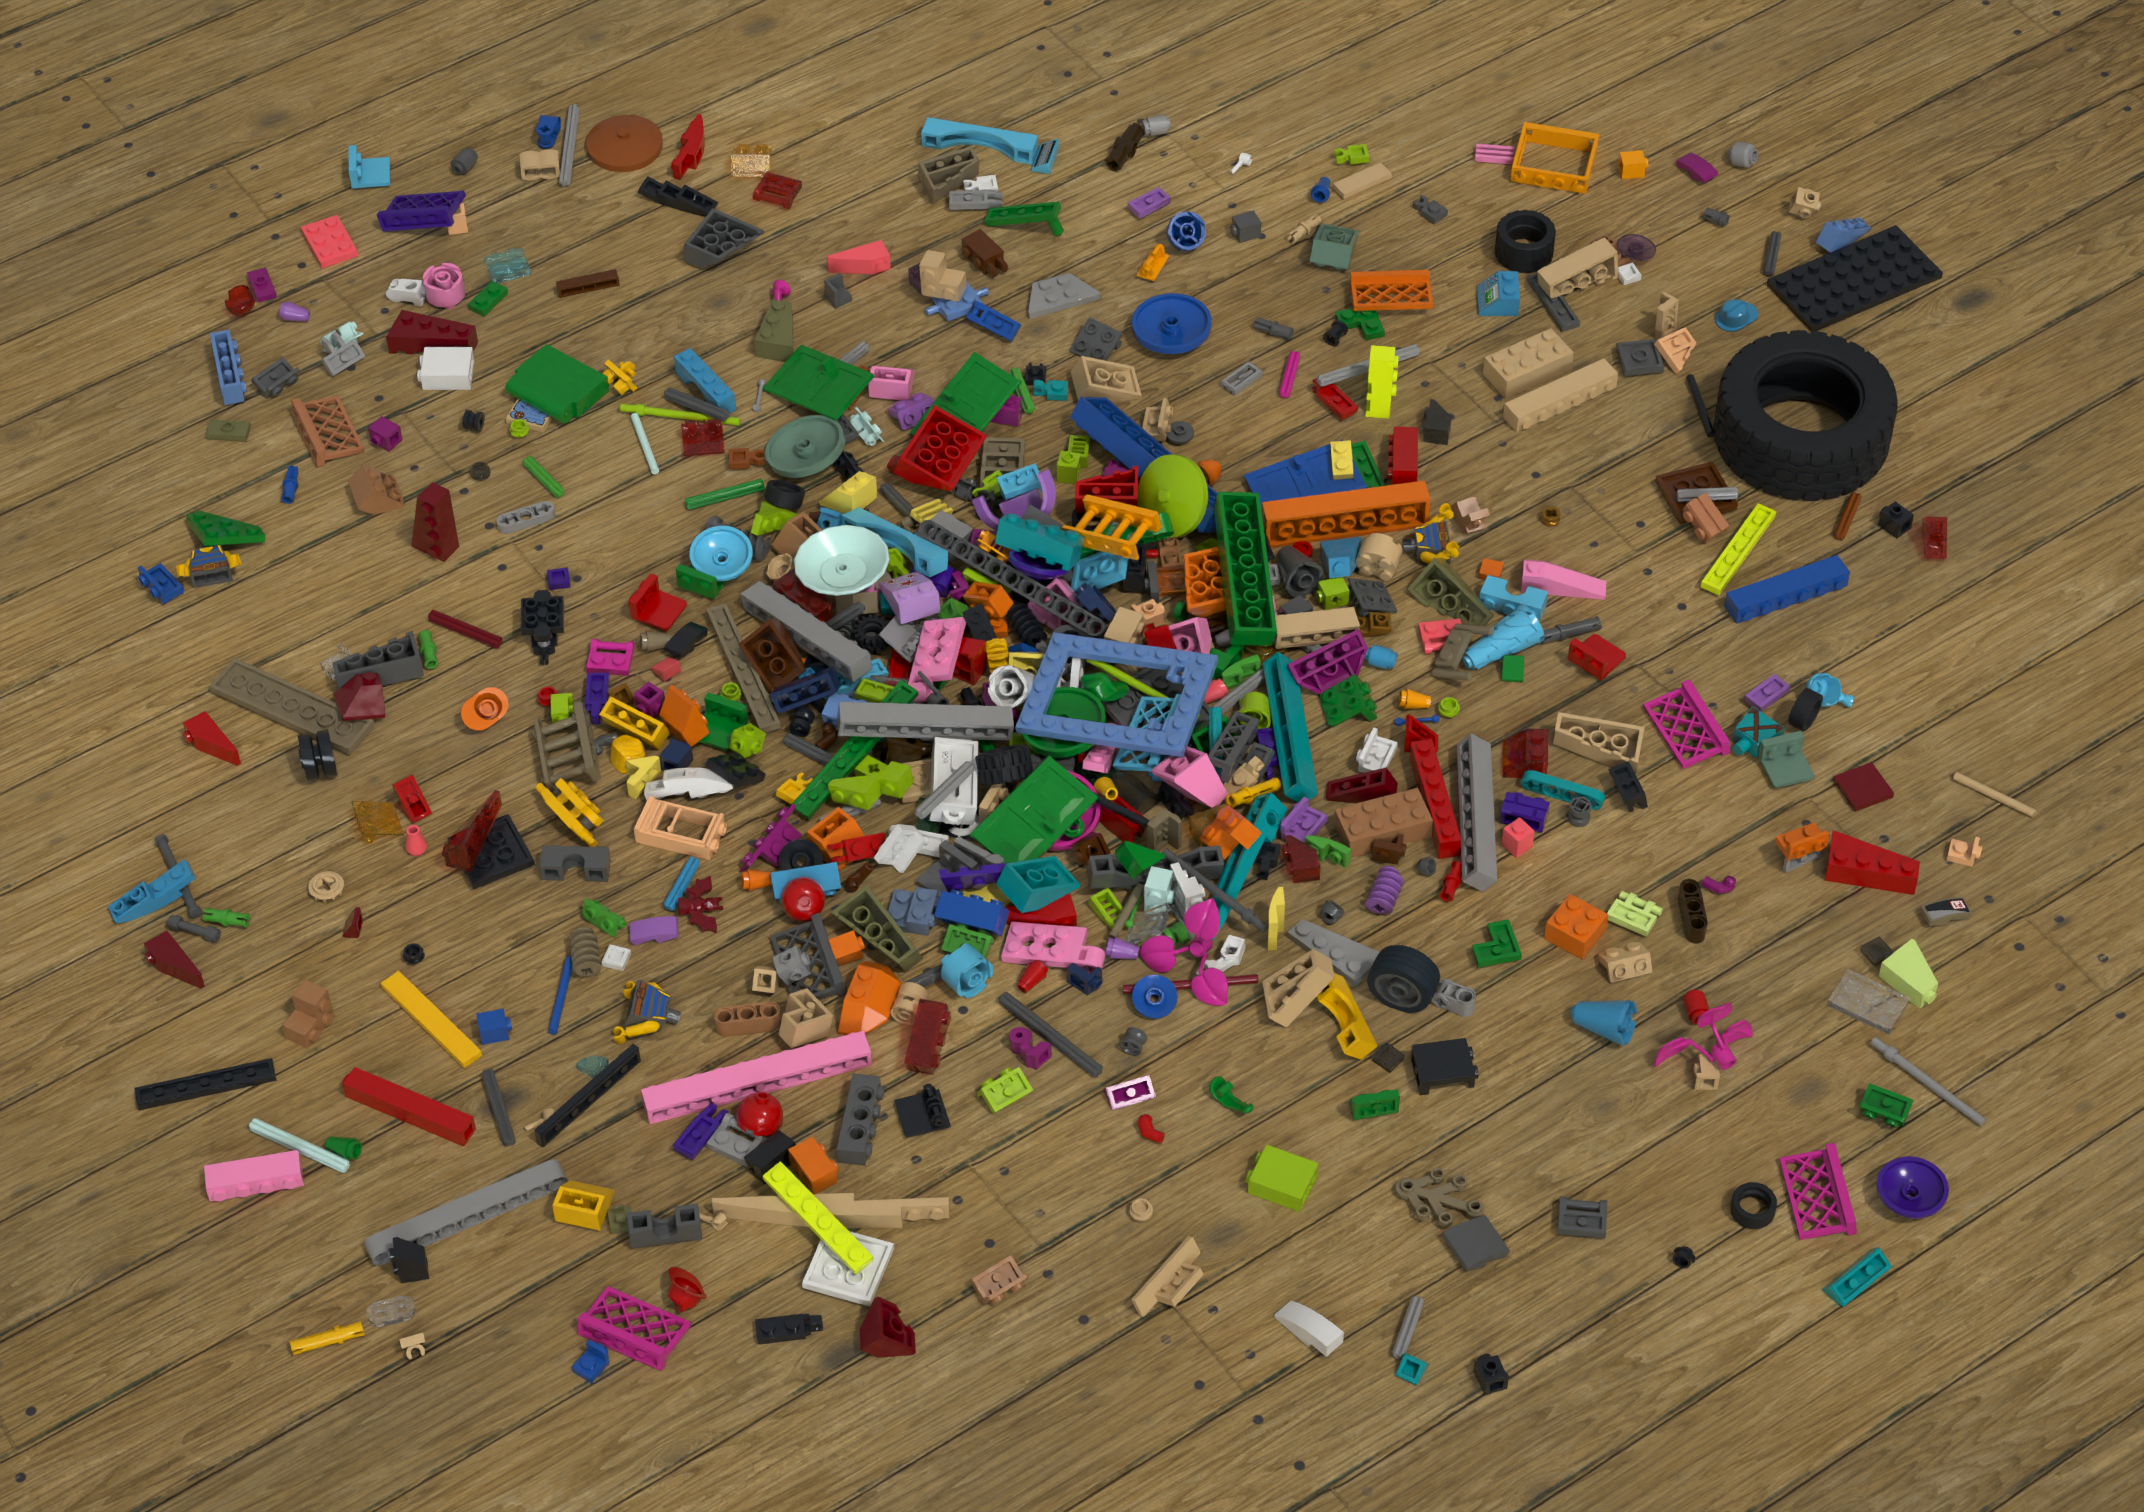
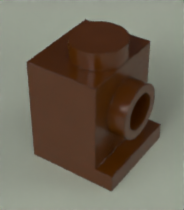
M1090 832L1071 845L1074 851L1073 857L1081 865H1088L1089 856L1108 855L1111 853L1100 833Z

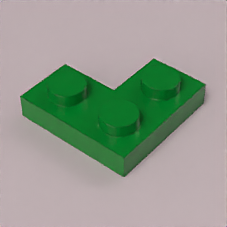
M1354 308L1335 311L1336 320L1344 322L1348 329L1360 327L1365 340L1385 337V330L1376 310L1354 311Z
M1509 919L1487 923V931L1491 941L1472 945V953L1478 968L1517 961L1522 958V953Z

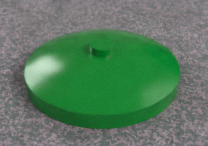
M1076 687L1056 688L1046 715L1106 723L1104 706L1094 694ZM1021 734L1025 744L1030 749L1041 755H1050L1056 758L1074 756L1095 745Z

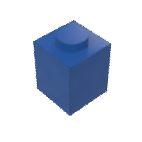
M504 1008L476 1013L482 1045L509 1040L508 1031L512 1030L510 1017H505Z

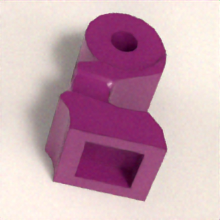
M1016 1027L1010 1031V1049L1013 1053L1020 1054L1021 1060H1024L1027 1067L1037 1070L1052 1057L1050 1043L1039 1042L1038 1045L1033 1047L1032 1032L1030 1030Z

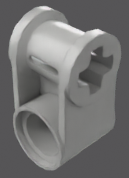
M1442 979L1439 983V989L1434 994L1431 1002L1440 1009L1448 1010L1462 1017H1469L1475 1012L1476 994L1469 987L1462 986L1449 979Z

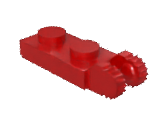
M876 833L829 844L828 850H837L842 847L844 856L830 858V862H850L874 857L879 847L886 841L885 833Z

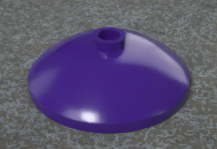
M1011 550L1008 555L1010 563L1018 571L1035 581L1058 578L1069 572L1062 569V564H1048L1044 557L1032 558L1026 554L1025 550L1022 552Z
M1906 1156L1893 1159L1883 1166L1877 1178V1192L1881 1201L1891 1211L1904 1217L1925 1218L1932 1216L1943 1208L1948 1198L1949 1186L1945 1175L1936 1165L1922 1158Z

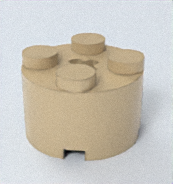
M1372 533L1370 537L1366 538L1365 536L1356 557L1359 573L1364 577L1374 575L1383 581H1390L1391 577L1396 573L1402 556V546L1399 543L1396 545L1392 542L1393 538L1385 534Z

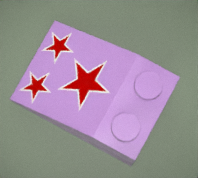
M918 571L878 583L900 624L940 613L937 589L930 579Z

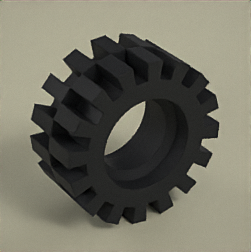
M868 614V618L862 616L861 620L858 619L853 626L854 640L858 642L857 646L869 650L870 654H873V651H876L877 654L881 653L880 649L885 651L887 649L886 646L889 647L890 645L880 635L870 637L865 634L868 632L881 633L889 624V621H885L883 616L879 619L877 614H875V617H872V614Z

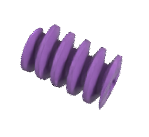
M1383 866L1379 869L1376 880L1365 902V907L1369 911L1383 915L1393 912V907L1399 897L1401 887L1404 885V879L1400 876L1398 870L1391 866Z

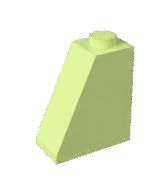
M1910 939L1881 963L1879 977L1919 1009L1926 1003L1930 1004L1935 1000L1938 982L1914 939Z

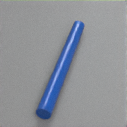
M571 957L565 958L548 1033L551 1035H556L572 972Z

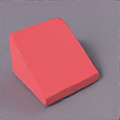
M667 657L651 667V670L665 682L681 672V667L678 660Z

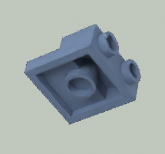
M916 887L915 892L895 889L888 913L903 932L928 936L931 927L934 928L936 924V917L934 915L940 899L938 897V890Z

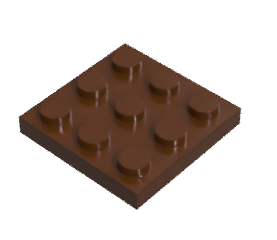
M1713 461L1657 475L1655 479L1656 484L1680 524L1687 523L1683 517L1682 509L1690 501H1677V490L1728 487ZM1735 499L1712 500L1721 514L1737 510L1738 503Z

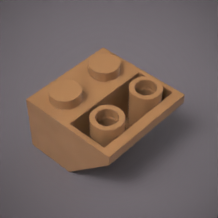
M362 464L348 480L359 510L377 515L403 508L405 505L397 485V480L392 474H386L374 467Z
M803 512L786 522L772 543V549L778 555L788 553L795 558L799 546L811 535L822 529Z

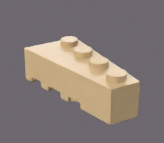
M1604 237L1538 270V285L1551 299L1571 293L1574 288H1588V284L1594 282L1601 284L1608 278L1612 280L1618 279V253Z
M1558 712L1553 744L1610 767H1615L1629 761L1636 775L1645 727Z

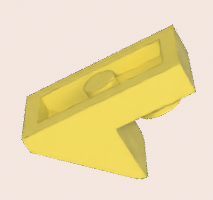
M650 756L626 761L627 773L630 775L627 780L628 795L636 800L645 790V784L652 782L661 772L660 757Z

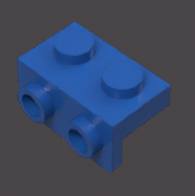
M161 563L147 571L142 565L137 567L140 584L143 587L147 586L154 599L158 598L163 604L185 592L184 587Z

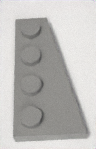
M1304 919L1300 920L1287 932V938L1305 951L1309 952L1315 949L1331 958L1333 971L1343 976L1344 979L1354 986H1357L1369 974L1377 955L1380 953Z

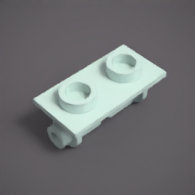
M348 321L337 328L345 344L354 339L358 341L357 337L363 335V332H356L357 325L354 321ZM333 330L332 332L323 336L322 340L324 338H327L333 345L334 349L337 350L339 349V347L336 346L335 342L331 337L332 334L336 332V330Z
M855 407L858 413L852 415L849 420L866 445H875L876 440L879 438L884 442L880 436L882 431L875 423L873 425L869 423L872 419L867 412L861 413Z

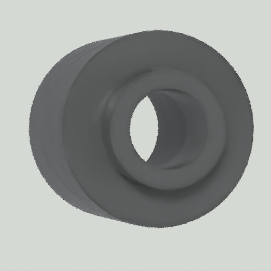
M472 148L462 149L450 163L452 170L456 174L465 175L476 164L478 155Z

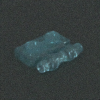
M510 248L506 252L499 254L494 252L491 253V256L484 257L486 265L493 263V265L487 266L491 280L501 283L531 275L526 257L517 258L524 255L523 249Z

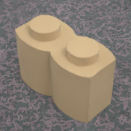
M547 149L540 152L525 151L520 153L521 178L529 181L539 178H558L560 176L558 151Z

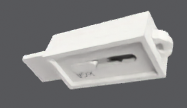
M934 738L931 753L930 795L966 761L973 764L975 768L974 772L930 813L929 821L944 822L952 825H973L977 810L978 770L975 757L978 755V741H972V739Z

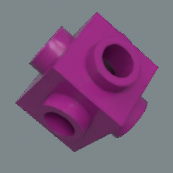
M648 681L634 693L635 709L652 718L660 714L665 700L664 691Z

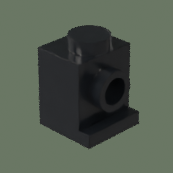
M1483 1354L1478 1357L1474 1364V1373L1484 1395L1507 1389L1509 1375L1505 1372L1498 1355Z

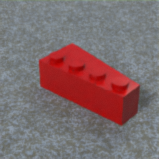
M1394 426L1393 434H1389L1388 479H1391V485L1417 482L1418 427Z
M1833 830L1825 881L1914 895L1919 876L1920 861Z

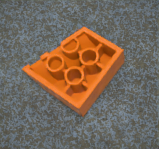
M1218 547L1184 554L1187 612L1203 618L1226 611Z

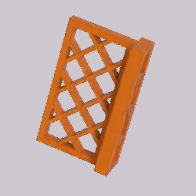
M1429 270L1351 272L1350 292L1352 293L1354 311L1433 309ZM1412 292L1413 294H1415V296L1412 298L1407 294ZM1372 293V294L1376 295V297H1375V298H1371V297H1369L1368 295H1370V294ZM1393 293L1396 296L1392 298L1388 294ZM1423 298L1428 302H1420L1418 300ZM1381 299H1383V300H1385V301H1387V302H1386V303H1380V302H1378V301H1380ZM1404 299L1407 302H1399V300ZM1361 300H1364V301L1367 302V303L1358 304V302L1361 301Z

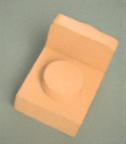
M1975 837L1974 844L1951 839L1946 861L1973 867L1975 858L1980 859L1982 846L1978 845L1980 837Z

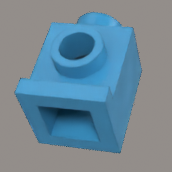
M821 507V514L817 525L822 530L826 529L828 521L830 522L829 527L841 526V515L844 513Z

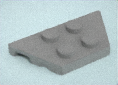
M1070 273L1032 283L1028 311L1029 319L1100 300V292Z

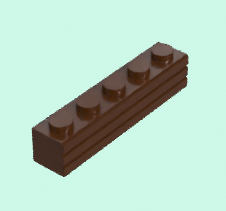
M616 269L556 281L559 298L620 286Z

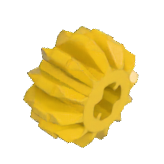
M995 638L986 642V656L991 674L995 669L1009 665L1008 647L1004 638Z

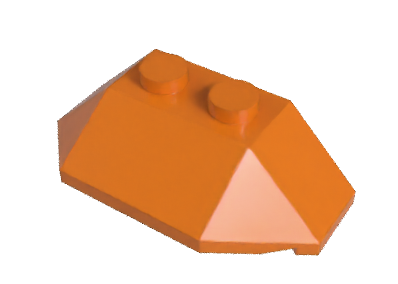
M870 961L858 964L843 1002L838 1034L848 1035L849 1033L864 1031L866 1034L889 1020L894 1001L897 999L896 997L902 982L887 965Z

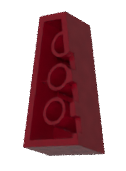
M432 482L417 497L411 546L430 555L434 559L437 558L445 562L459 548V541L450 492L448 489Z

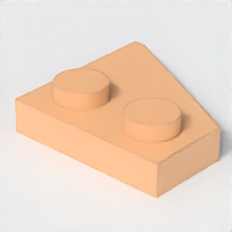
M1686 327L1658 339L1654 345L1675 375H1677L1690 356L1696 341Z

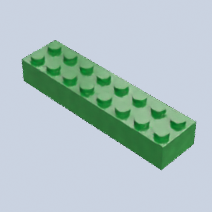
M1218 491L1213 508L1230 645L1272 646L1277 633L1259 493Z

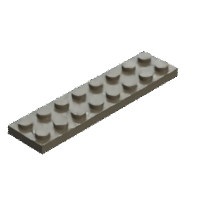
M236 658L209 685L210 692L303 734L309 733L314 739H316L317 731L328 729L332 747L349 755L375 726L372 719L343 721L336 703Z

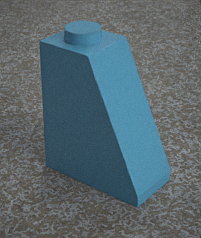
M1361 537L1320 541L1321 562L1329 578L1350 576L1357 567L1356 557L1362 543Z

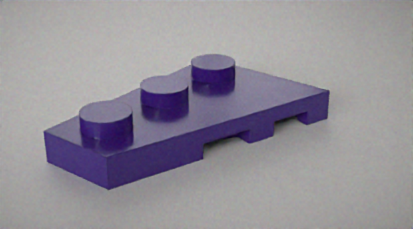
M1006 863L982 865L978 870L961 867L958 868V872L947 873V869H940L939 873L947 892L950 893L951 889L963 892L969 888L981 889L987 884H996Z

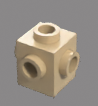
M1797 187L1791 195L1789 213L1811 219L1814 213H1817L1820 209V193L1814 192L1811 189Z

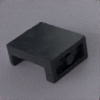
M1466 1038L1411 1046L1410 1059L1420 1096L1429 1095L1430 1086L1468 1081L1469 1088H1474L1475 1079H1478L1479 1076L1477 1065L1472 1063L1474 1059L1473 1049L1471 1046L1468 1047Z

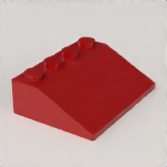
M934 405L899 458L893 473L910 483L952 492L987 438V435Z

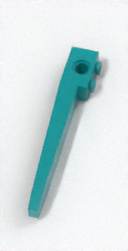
M1271 792L1256 796L1246 816V819L1262 832L1248 850L1240 843L1235 847L1228 857L1217 887L1234 900H1236L1263 842L1271 843L1276 838V832L1288 810ZM1213 895L1212 898H1214L1219 911L1220 930L1231 908Z

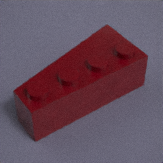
M401 310L386 336L389 354H397V351H406V354H414L415 352H424V347H472L474 351L478 344L476 327L474 325Z

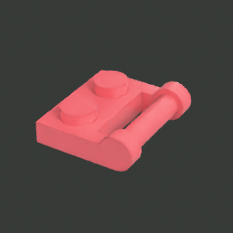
M1461 619L1419 623L1418 630L1424 654H1431L1432 651L1442 650L1451 629H1454L1455 624H1462Z

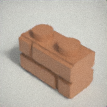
M1703 493L1688 502L1682 509L1684 519L1694 526L1696 536L1700 540L1703 539L1705 544L1720 536L1729 528V524L1707 493Z

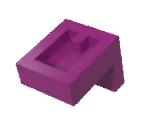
M956 571L952 573L953 582L950 583L952 591L949 592V599L953 598L965 604L967 602L962 596L970 587L961 572Z

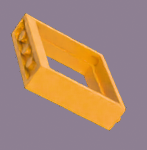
M1524 122L1512 165L1510 182L1587 194L1600 134ZM1527 142L1590 152L1585 175L1578 176L1521 166Z

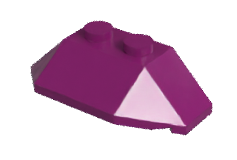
M1359 629L1287 664V667L1297 685L1320 695L1322 692L1354 674L1358 677L1368 646Z

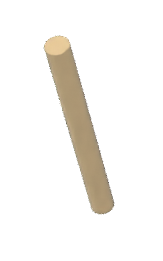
M1956 772L1953 780L2032 818L2036 813V809L1961 773Z

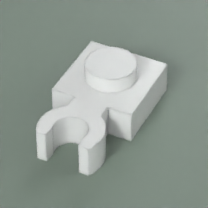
M995 175L976 177V181H963L965 190L998 191Z

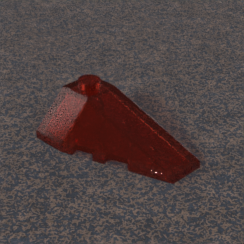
M495 790L451 836L448 844L444 845L442 856L445 857L447 867L472 871L502 806L500 791Z

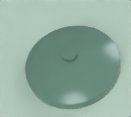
M811 415L801 417L785 424L772 435L766 445L765 456L770 468L778 475L789 478L813 475L830 466L841 455L845 447V434L841 425L836 420L826 416Z

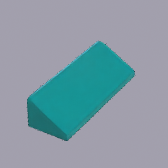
M1879 1247L1870 1249L1822 1289L1838 1305L1844 1307L1887 1272L1892 1265Z

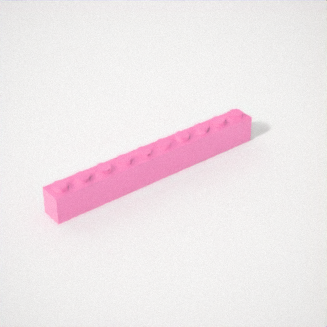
M864 1031L852 1032L838 1038H830L823 1042L807 1044L792 1050H784L781 1053L762 1056L747 1062H739L732 1066L720 1067L713 1071L697 1073L690 1077L674 1079L659 1085H651L641 1089L642 1101L649 1124L705 1110L710 1103L721 1106L743 1100L746 1096L753 1093H770L872 1066V1055Z

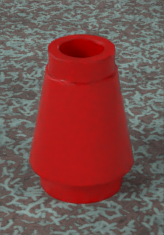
M1036 959L1033 962H1029L1019 982L1016 984L1022 992L1027 993L1047 977L1048 968Z

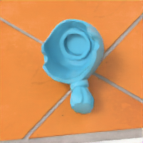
M1817 673L1807 681L1806 688L1823 695L1821 706H1833L1840 702L1847 707H1852L1855 697L1842 693L1841 683L1838 678L1830 676L1829 673Z

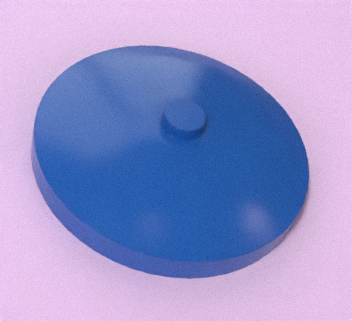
M1178 293L1161 294L1145 300L1136 308L1132 317V331L1136 340L1145 348L1163 354H1179L1199 347L1209 337L1212 327L1211 314L1208 308L1196 298Z

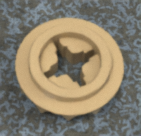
M325 871L318 873L309 882L308 889L310 895L316 901L322 899L324 902L327 899L334 900L336 896H341L342 890L345 889L344 880L336 872ZM323 883L330 887V890L323 888Z

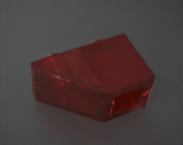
M1286 835V844L1282 845L1283 857L1288 858V862H1286L1287 874L1292 875L1293 883L1320 880L1321 866L1317 850L1291 835Z

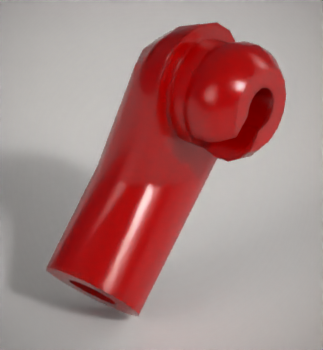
M1149 1114L1141 1115L1137 1122L1141 1136L1162 1144L1165 1133L1154 1129L1153 1119Z

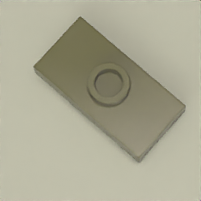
M210 420L206 437L207 439L247 442L251 424L250 422Z

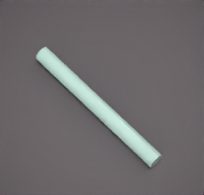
M633 413L631 420L651 473L658 474L659 468L639 415Z

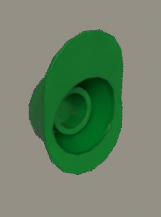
M1104 672L1086 674L1081 677L1082 689L1094 694L1101 702L1120 699L1129 690L1126 683L1112 681Z

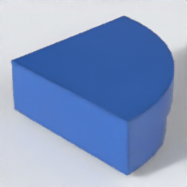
M1019 643L1010 646L1008 653L1038 652V649L1025 643Z

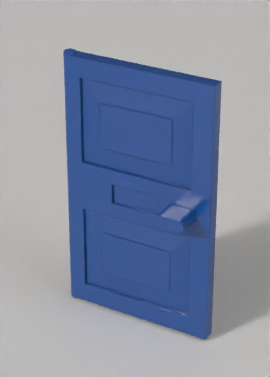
M1330 444L1244 474V479L1251 493H1259L1261 511L1262 502L1368 488L1354 461V478L1333 480Z

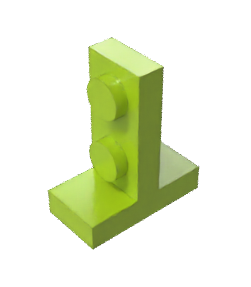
M763 501L759 513L755 515L751 533L759 536L776 530L781 531L786 522L798 514Z

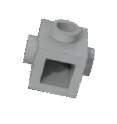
M797 945L773 957L777 975L786 985L811 974L809 968L811 960L808 954L802 952Z

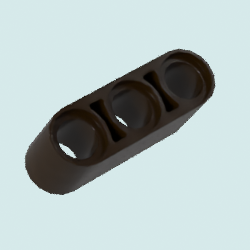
M1685 879L1680 884L1678 904L1685 937L1689 942L1698 944L1705 939L1708 921L1699 883L1694 879Z

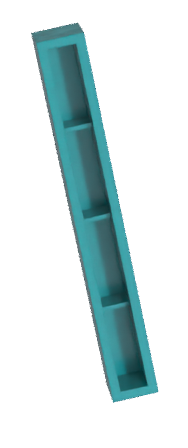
M1277 652L1263 662L1284 795L1299 803L1303 797L1308 798V800L1318 795L1300 686L1296 684L1287 667V664L1293 662V660Z

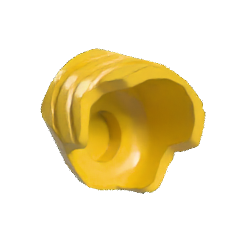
M623 735L615 738L612 742L610 762L616 770L628 774L626 761L646 757L643 743L639 739Z

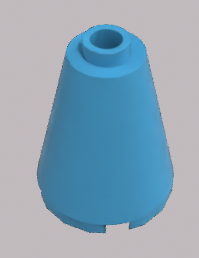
M1631 1000L1579 1001L1571 1009V1018H1573L1575 1024L1618 1045L1626 1046L1625 1043L1630 1042L1636 1026V1021H1633L1632 1017L1633 1013L1637 1014V1006Z

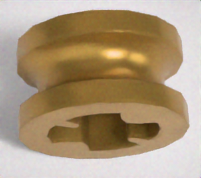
M1553 506L1544 508L1541 518L1542 523L1548 527L1558 525L1561 515L1560 510Z

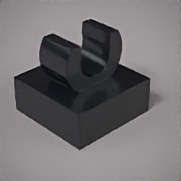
M1032 363L1026 365V385L1034 386V380H1042L1045 383L1046 366H1043L1042 363L1039 366H1032Z

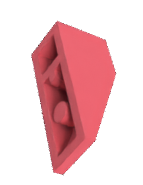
M882 240L828 255V272L875 274L891 269L890 254Z

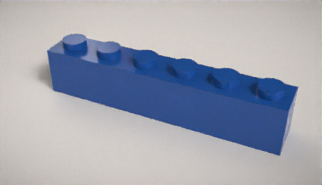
M1835 555L1726 592L1724 607L1736 624L1749 621L1752 618L1769 614L1772 611L1787 608L1790 605L1804 602L1810 598L1842 589L1848 585L1850 571L1839 556Z

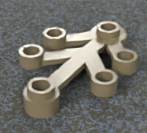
M1433 1168L1430 1175L1417 1180L1402 1178L1396 1184L1397 1194L1401 1199L1410 1201L1416 1211V1218L1418 1220L1425 1221L1430 1217V1208L1422 1204L1419 1197L1427 1199L1438 1218L1439 1225L1443 1228H1448L1452 1225L1453 1216L1450 1212L1445 1211L1441 1204L1465 1211V1215L1469 1220L1484 1216L1485 1207L1479 1200L1467 1202L1446 1195L1456 1190L1462 1191L1466 1188L1467 1178L1462 1174L1454 1176L1452 1182L1431 1190L1423 1187L1432 1183H1442L1445 1176L1442 1168ZM1457 1181H1462L1463 1184H1458V1183H1456V1182H1457ZM1425 1211L1426 1214H1420L1419 1212ZM1447 1218L1449 1221H1443L1442 1219Z

